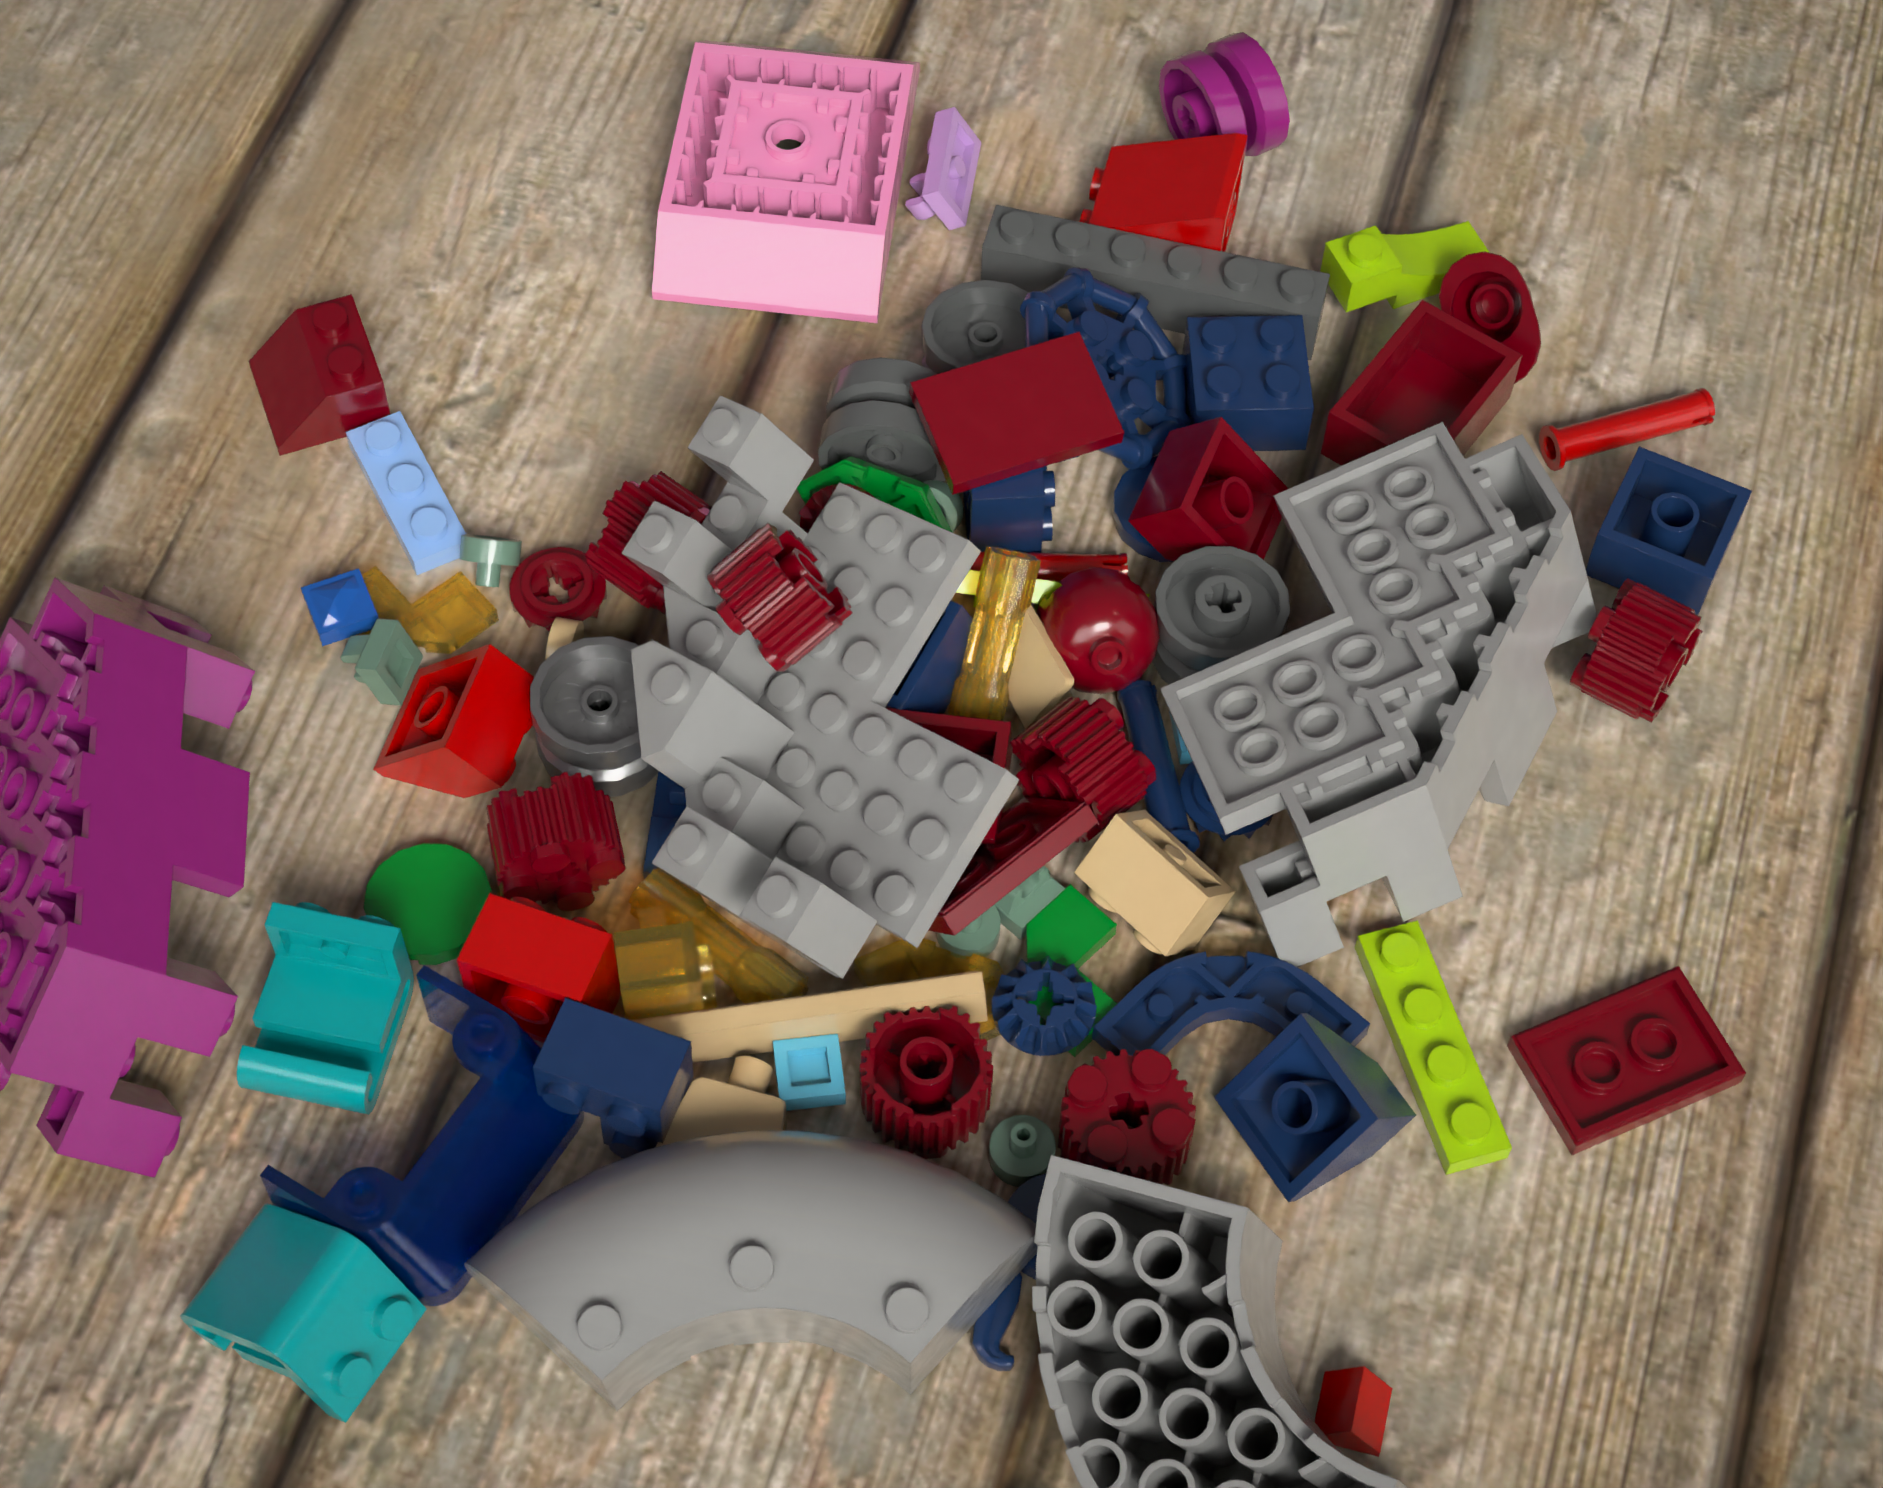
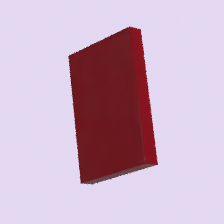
M1080 332L910 382L909 394L952 495L1122 443L1124 430Z
M1024 797L1005 811L995 844H980L928 931L955 936L1096 825L1098 820L1089 805L1080 802Z
M1679 966L1512 1035L1507 1044L1509 1051L1571 1155L1741 1083L1746 1075L1744 1068Z

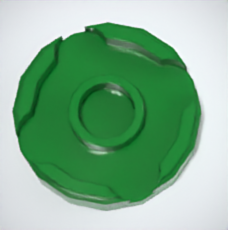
M422 843L397 851L378 866L366 885L363 908L365 915L385 919L401 929L410 960H418L419 965H438L458 958L489 893L492 894V890L485 869L469 853L448 844Z

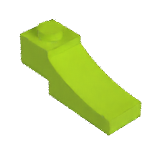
M1469 221L1433 231L1402 235L1381 234L1375 225L1325 242L1320 272L1330 274L1328 285L1345 312L1387 299L1392 309H1396L1439 294L1442 280L1452 264L1468 254L1489 252V250Z

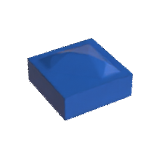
M359 568L301 587L304 601L322 647L350 636L373 629L376 620L379 619Z

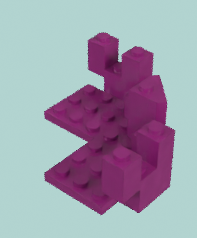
M54 577L34 624L32 625L10 617L0 638V1091L8 1083L11 1073L55 1084L36 1126L56 1154L155 1178L163 1158L168 1156L177 1144L182 1117L160 1090L119 1080V1078L127 1074L132 1066L136 1051L135 1042L139 1037L210 1057L219 1037L225 1035L232 1025L235 1015V1002L238 998L235 992L215 971L167 957L172 880L225 897H231L244 887L250 772L181 749L183 713L229 729L236 713L242 711L250 699L252 677L255 671L234 653L210 645L208 642L212 634L189 616L105 585L101 592L97 593Z

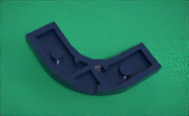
M1246 951L1245 957L1226 955L1207 957L1206 952H1201L1176 959L1149 974L1093 1027L1092 1039L1107 1052L1111 1051L1115 1056L1120 1055L1121 1049H1126L1128 1055L1132 1056L1136 1050L1142 1051L1145 1049H1153L1166 1055L1183 1037L1203 1024L1227 1019L1248 1022L1261 1027L1277 1037L1301 1013H1308L1355 1047L1367 1035L1370 1023L1314 977L1288 962Z

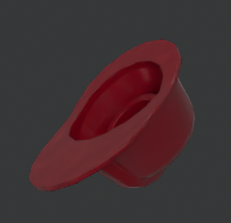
M1484 251L1464 256L1452 264L1442 280L1439 294L1441 310L1522 354L1515 384L1525 378L1537 362L1541 348L1540 326L1533 306L1531 291L1516 265L1502 255Z

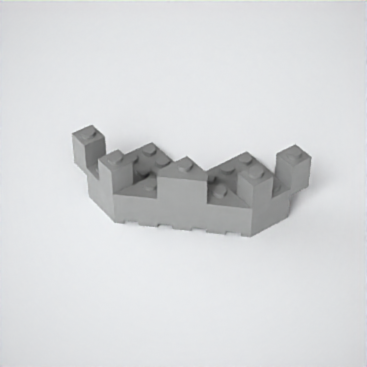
M719 396L688 446L689 450L727 481L726 486L706 518L700 524L696 520L654 501L622 551L625 557L663 585L670 645L669 649L651 640L631 649L641 759L685 788L686 798L685 810L652 864L755 930L835 977L843 978L875 925L918 948L1019 781L1007 769L885 708L981 551L968 539L840 482L812 528L806 533L782 511L814 459L762 413ZM767 523L776 527L778 537L786 530H792L797 538L800 537L803 543L810 547L818 559L814 564L827 582L828 593L838 586L848 598L847 602L851 605L852 608L850 609L853 611L839 628L784 672L776 671L765 660L758 649L760 641L755 639L749 630H746L742 635H738L726 625L716 610V605L723 599L715 592L707 579V576L713 570L712 568Z
M1441 422L1274 495L1278 510L1333 614L1160 688L1225 834H1229L1284 809L1288 811L1299 841L1239 866L1264 929L1280 960L1299 967L1344 948L1327 901L1382 878L1403 922L1463 897L1448 852L1455 834L1478 790L1484 801L1505 806L1510 805L1557 713L1544 662L1553 647L1588 633L1597 618V613L1571 510L1523 434L1465 459L1447 428Z

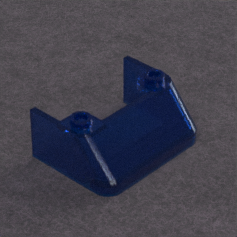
M423 965L416 976L429 1021L453 1035L452 1043L457 1060L464 1068L479 1076L480 1079L404 1180L400 1181L379 1168L359 1167L340 1177L328 1194L322 1198L270 1165H267L260 1174V1177L272 1205L350 1233L368 1246L423 1305L439 1306L455 1299L468 1284L472 1276L468 1273L464 1263L502 1228L516 1218L580 1130L584 1121V1111H580L576 1115L563 1113L549 1106L542 1096L537 1094L533 1066L542 1048L508 1013Z

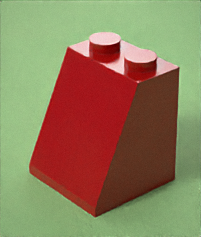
M1231 133L1111 146L1105 169L1096 167L1093 173L1089 200L1095 201L1093 210L1084 208L1079 222L1226 252L1237 212L1248 135Z

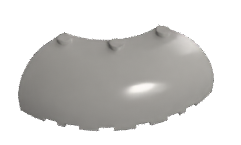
M749 1130L699 1136L647 1149L600 1167L549 1194L507 1224L465 1262L464 1266L479 1284L618 1411L638 1391L665 1372L683 1362L691 1360V1356L732 1343L736 1346L761 1342L790 1343V1340L829 1347L834 1352L851 1357L879 1371L911 1395L1036 1255L1038 1245L1034 1243L1036 1223L1006 1200L960 1173L910 1152L859 1138L811 1131Z
M1050 1156L1037 1213L1034 1243L1038 1245L1036 1286H1032V1305L1037 1318L1041 1354H1038L1047 1399L1050 1408L1055 1412L1059 1430L1067 1447L1065 1450L1082 1488H1408L1399 1480L1370 1470L1346 1457L1322 1432L1300 1400L1288 1374L1280 1348L1276 1325L1275 1286L1277 1265L1283 1241L1249 1208L1065 1158Z

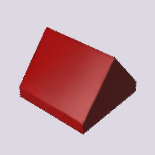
M1365 1366L1325 1371L1314 1422L1335 1446L1379 1457L1393 1388Z

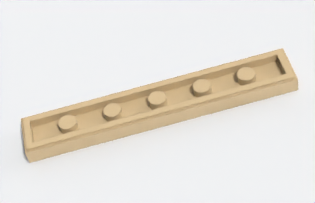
M972 971L631 1021L691 1041L692 1062L696 1063L773 1052V1041L829 1034H838L839 1042L864 1039L867 1032H873V1024L876 1021L884 1023V1014L886 1012L895 1015L896 1012L901 1011L904 1015H908L912 1007H915L919 1013L923 1011L924 1006H929L931 1012L936 1013L939 1007L949 1010L956 1006L958 1007V1015L961 1016L965 1013L970 1015V1023L988 1021L982 972Z

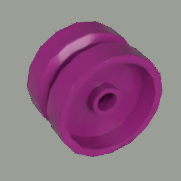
M1244 32L1232 33L1210 42L1204 51H1189L1170 59L1160 70L1159 92L1161 106L1174 140L1240 133L1248 135L1245 156H1258L1279 147L1287 138L1290 118L1288 101L1280 76L1269 55L1255 39Z

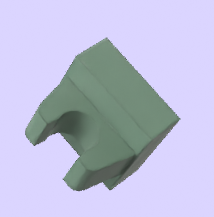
M377 619L369 635L349 637L340 658L344 663H356L355 679L358 682L366 683L380 704L402 706L422 661L423 654L398 620Z
M1042 866L994 904L999 912L1001 924L1018 939H1023L1026 936V924L1064 891L1065 888L1050 876L1047 867Z

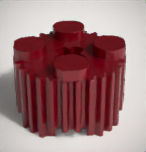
M660 471L657 475H652L648 482L644 480L639 485L634 481H625L620 490L616 489L614 491V497L606 501V507L602 513L608 518L609 524L602 529L601 533L603 536L597 541V544L594 542L590 543L585 557L587 558L586 564L589 565L590 569L648 609L652 607L666 614L663 585L625 557L622 551L654 501L680 512L702 524L712 506Z
M767 523L712 568L713 570L707 576V579L715 592L723 599L716 605V610L726 625L738 635H742L746 630H749L752 636L760 641L758 649L765 660L776 671L784 672L839 628L853 611L850 609L852 608L851 605L847 602L848 598L838 586L828 593L827 582L814 564L818 559L810 547L806 546L800 537L797 538L792 530H786L778 537L776 527Z
M1627 578L1619 589L1612 607L1610 608L1605 605L1595 619L1589 631L1588 639L1597 644L1592 655L1585 653L1579 661L1570 679V685L1634 719L1641 717L1652 723L1670 696L1664 692H1667L1682 665L1686 666L1694 653V649L1703 632L1697 628L1701 623L1702 617L1695 614L1694 609Z
M1069 697L1010 741L1013 747L1012 752L1022 761L1019 763L1022 770L1015 775L1019 779L1017 786L1023 790L1022 795L1024 797L1080 802L1088 804L1098 823L1074 842L1076 843L1079 841L1081 843L1090 841L1108 826L1115 814L1125 813L1144 798L1143 796L1147 794L1146 789L1156 780V769L1150 759L1139 750H1133V744L1125 739L1126 734L1123 731H1119L1124 726L1120 712L1114 705L1101 697L1091 705L1086 699L1081 701L1079 697L1074 699Z
M563 772L559 776L550 777L552 784L549 788L539 786L533 792L529 790L523 791L524 795L518 796L516 788L509 791L501 790L499 797L492 798V804L486 807L489 820L487 832L501 897L509 900L513 897H523L534 902L541 901L542 904L554 900L559 909L574 911L590 906L595 900L594 892L599 891V886L609 885V879H616L625 871V857L613 802L610 800L609 795H604L603 790L595 791L591 775L582 777L581 773H575L569 776L568 772Z
M924 1006L923 1011L919 1013L915 1007H912L908 1015H904L901 1011L896 1012L895 1015L886 1012L884 1014V1023L876 1021L873 1024V1032H867L866 1050L861 1052L859 1067L861 1108L866 1121H872L874 1133L882 1131V1140L885 1143L894 1140V1148L900 1149L903 1145L908 1146V1152L915 1153L924 1159L943 1157L949 1148L951 1150L956 1149L958 1140L963 1143L968 1142L969 1132L976 1134L979 1131V1123L985 1122L986 1113L990 1110L993 1083L992 1053L987 1051V1040L980 1039L981 1025L978 1022L970 1024V1015L968 1013L961 1016L958 1015V1007L953 1006L949 1010L939 1007L936 1013L931 1012L929 1006Z
M1121 1049L1119 1056H1115L1111 1051L1106 1052V1058L1103 1060L1098 1056L1093 1057L1092 1065L1084 1063L1075 1068L1067 1082L1064 1097H1062L1058 1148L1061 1149L1060 1157L1161 1185L1163 1183L1170 1185L1173 1174L1179 1175L1182 1164H1186L1196 1119H1194L1196 1106L1192 1105L1193 1093L1186 1092L1187 1081L1178 1080L1179 1071L1177 1069L1172 1070L1169 1058L1153 1049L1136 1050L1133 1056L1128 1055L1126 1049ZM1127 1125L1135 1129H1128Z

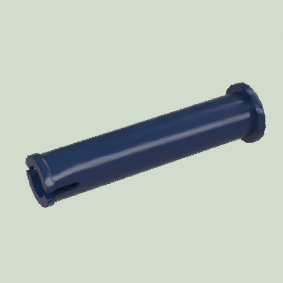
M1135 681L1126 688L1119 690L1117 698L1121 704L1129 740L1133 744L1132 749L1139 750L1145 754L1156 769V780L1146 789L1147 794L1143 796L1146 810L1194 853L1199 848L1200 840L1196 832L1190 830L1157 700L1156 686L1152 685L1150 681Z

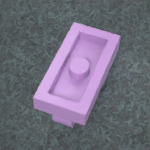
M955 107L935 113L931 138H929L927 143L929 159L926 173L917 174L910 179V185L919 197L906 200L905 204L917 220H925L936 214L948 230L966 226L981 141Z

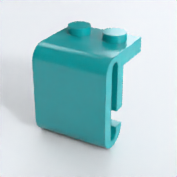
M273 902L264 926L274 949L275 957L252 1018L255 1027L262 1029L255 1047L242 1045L237 1065L238 1085L249 1090L369 1115L376 1105L413 993L414 973L401 929L395 927L387 920L376 916L364 915L358 919L331 914L327 909L313 903L300 902L295 906Z
M265 1203L180 1317L196 1334L223 1351L227 1349L232 1341L235 1342L232 1348L243 1359L291 1378L328 1416L346 1423L427 1308L368 1246L350 1233Z

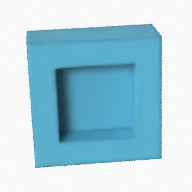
M838 1034L773 1041L778 1097L786 1102V1111L846 1104Z

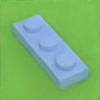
M398 411L347 431L346 436L349 447L416 575L458 559L460 556L461 535L466 533L401 412Z

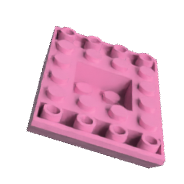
M708 40L695 42L658 209L652 298L654 300L878 323L920 72V62ZM792 139L801 143L799 147L791 150L781 149L776 146L781 140Z

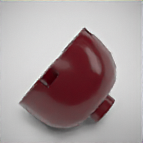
M1093 567L1070 573L1060 580L1062 586L1053 591L1048 600L1045 595L1038 605L1036 614L1045 627L1046 633L1054 647L1058 650L1074 677V685L1071 688L1082 693L1102 695L1122 690L1142 677L1155 659L1160 638L1155 608L1145 591L1139 585L1132 582L1129 576L1113 569Z

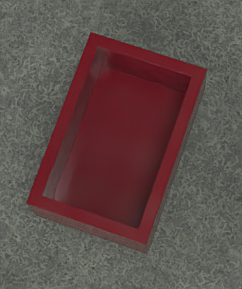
M1422 300L1329 411L1321 454L1343 466L1443 422L1464 456L1509 400L1522 354Z

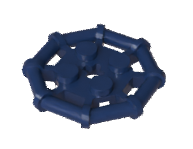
M1073 267L1068 269L1064 277L1042 291H1032L1024 297L1020 305V312L1025 319V348L1080 332L1124 430L1122 443L1102 448L1098 451L1120 459L1128 469L1146 468L1150 464L1152 457L1161 451L1169 431L1191 425V419L1187 415L1186 356L1178 354L1148 310V299L1141 293L1131 295L1094 278L1086 268ZM1066 303L1072 318L1068 323L1056 313L1057 309ZM1093 303L1117 313L1116 319L1096 311ZM1156 380H1163V405L1156 400ZM1137 418L1141 419L1152 430L1144 435L1139 434L1134 420Z

